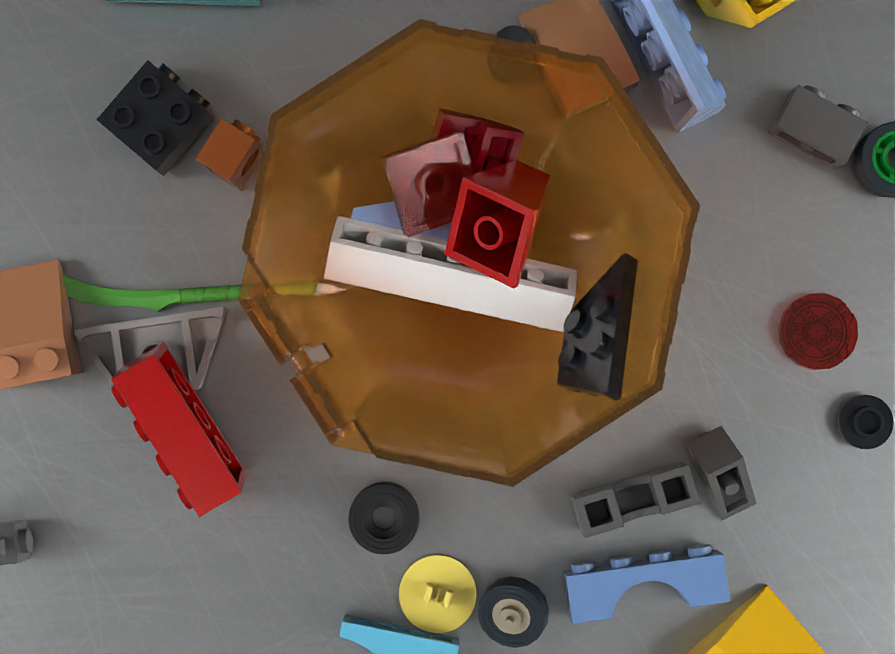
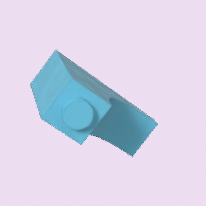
M350 615L344 616L339 635L341 638L362 645L373 654H458L459 638Z

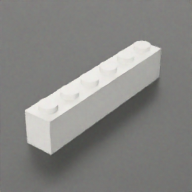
M337 216L330 241L324 279L525 323L540 328L564 331L565 319L570 314L576 296L577 270L527 259L519 285L513 289L444 255L447 240Z

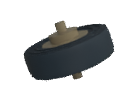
M514 576L499 578L486 588L479 601L478 618L482 629L492 640L503 646L517 648L530 645L541 636L548 623L549 606L545 595L535 584L524 578Z

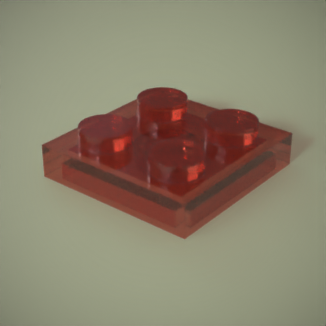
M456 130L381 156L405 236L409 238L452 222L462 179L474 174L463 132Z

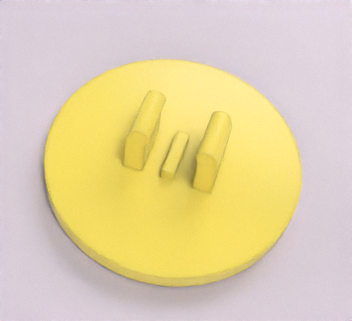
M429 555L414 562L403 575L399 587V601L406 618L417 628L430 633H446L460 627L470 617L476 603V585L472 574L459 560L446 555Z

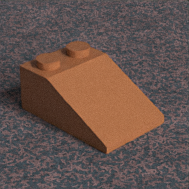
M60 259L0 271V390L83 373Z

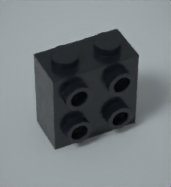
M147 60L96 120L153 169L165 176L214 117L206 110L210 103L193 88L187 94L177 85L181 78L164 63L157 68Z

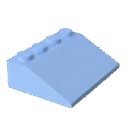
M610 0L677 133L718 114L726 106L723 101L726 99L723 86L717 78L712 79L707 70V55L700 44H694L688 32L691 30L690 22L683 10L677 11L672 0Z

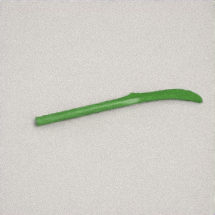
M63 273L67 296L80 302L102 306L144 307L157 312L162 311L166 307L182 303L320 295L319 279L183 289L123 290L88 284Z

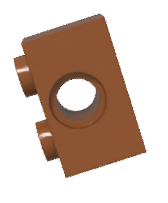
M221 118L195 159L208 171L242 191L266 152L259 145L261 138L255 135L253 129L237 119L230 124Z

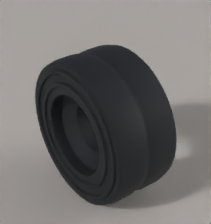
M377 482L364 488L353 500L349 510L348 523L352 536L361 547L375 554H392L402 550L413 540L418 530L420 513L415 498L407 489L392 482ZM379 507L391 508L396 516L394 525L388 529L377 527L373 521L374 511Z

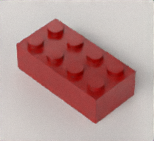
M162 342L123 365L111 379L114 384L111 387L112 393L119 405L123 408L128 406L136 418L133 424L144 442L150 440L158 454L155 455V458L162 472L166 476L172 474L180 487L177 489V493L184 506L188 510L194 508L197 515L201 517L240 494L247 472L166 344Z

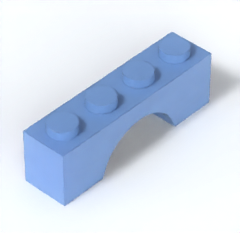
M696 545L688 547L687 554L673 555L672 550H660L650 552L649 559L634 561L633 556L627 555L611 558V564L595 566L594 561L571 564L572 570L563 571L569 617L573 624L612 619L615 607L621 596L632 586L645 581H660L675 587L690 607L731 602L724 554L716 549L712 550L711 545Z

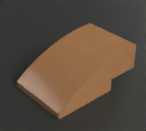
M552 0L518 15L521 26L530 31L536 41V59L548 85L552 86L566 118L637 87L641 81L618 33L599 0Z

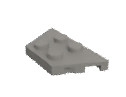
M222 306L74 329V334L94 359L93 362L99 371L107 377L111 387L114 386L111 379L123 365L164 342L193 389L198 390L202 388L225 318L226 309Z

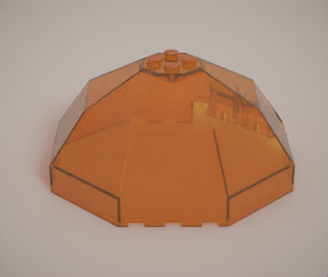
M418 19L271 114L265 151L260 162L254 190L253 206L242 245V250L248 258L238 301L279 365L281 366L291 361L298 373L290 379V382L331 445L374 454L379 459L514 487L662 390L666 374L667 357L670 345H672L678 316L677 309L682 285L685 282L691 253L690 246L695 223L698 219L700 204L603 57L589 54L583 56L560 51L556 47L527 41L522 43L498 38L494 34L466 28L460 30L436 25V22ZM439 108L496 121L520 129L525 133L516 160L551 175L527 259L577 270L576 296L571 310L621 255L627 253L638 260L621 399L616 401L601 394L597 397L584 392H572L557 385L558 359L562 352L565 331L560 332L540 328L525 323L324 279L330 241L337 216L350 218L355 207L441 194L440 192L422 190L418 185V179ZM323 345L330 358L323 362L315 361L312 363L306 352Z

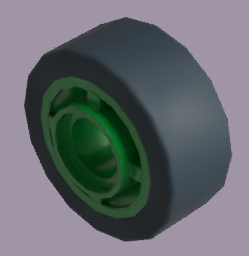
M895 121L882 124L865 135L857 146L854 156V168L857 178L862 185L875 195L895 198V168L888 161L889 151L895 152Z

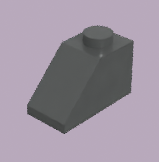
M722 426L703 433L686 443L694 468L722 521L756 504L744 458Z

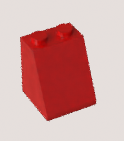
M515 160L463 177L444 255L513 289L518 287L531 250L551 175Z

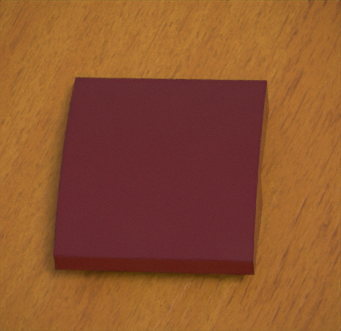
M439 108L418 179V185L422 190L459 195L463 177L515 161L525 133L520 129L496 121Z

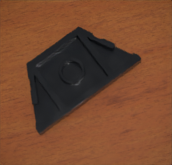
M627 253L621 255L566 317L563 326L565 332L562 352L558 359L557 385L572 392H584L597 397L601 394L616 401L621 399L638 260Z

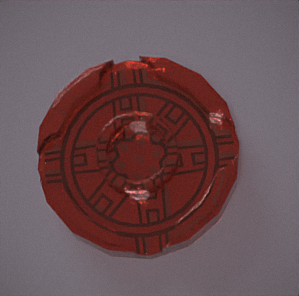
M826 293L807 294L794 300L783 312L778 325L779 342L785 355L796 365L810 370L831 369L842 363L854 351L858 339L857 320L840 298Z

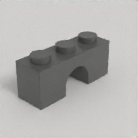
M682 462L570 495L581 534L585 538L624 527V523L636 518L652 514L664 515L701 504L690 466Z

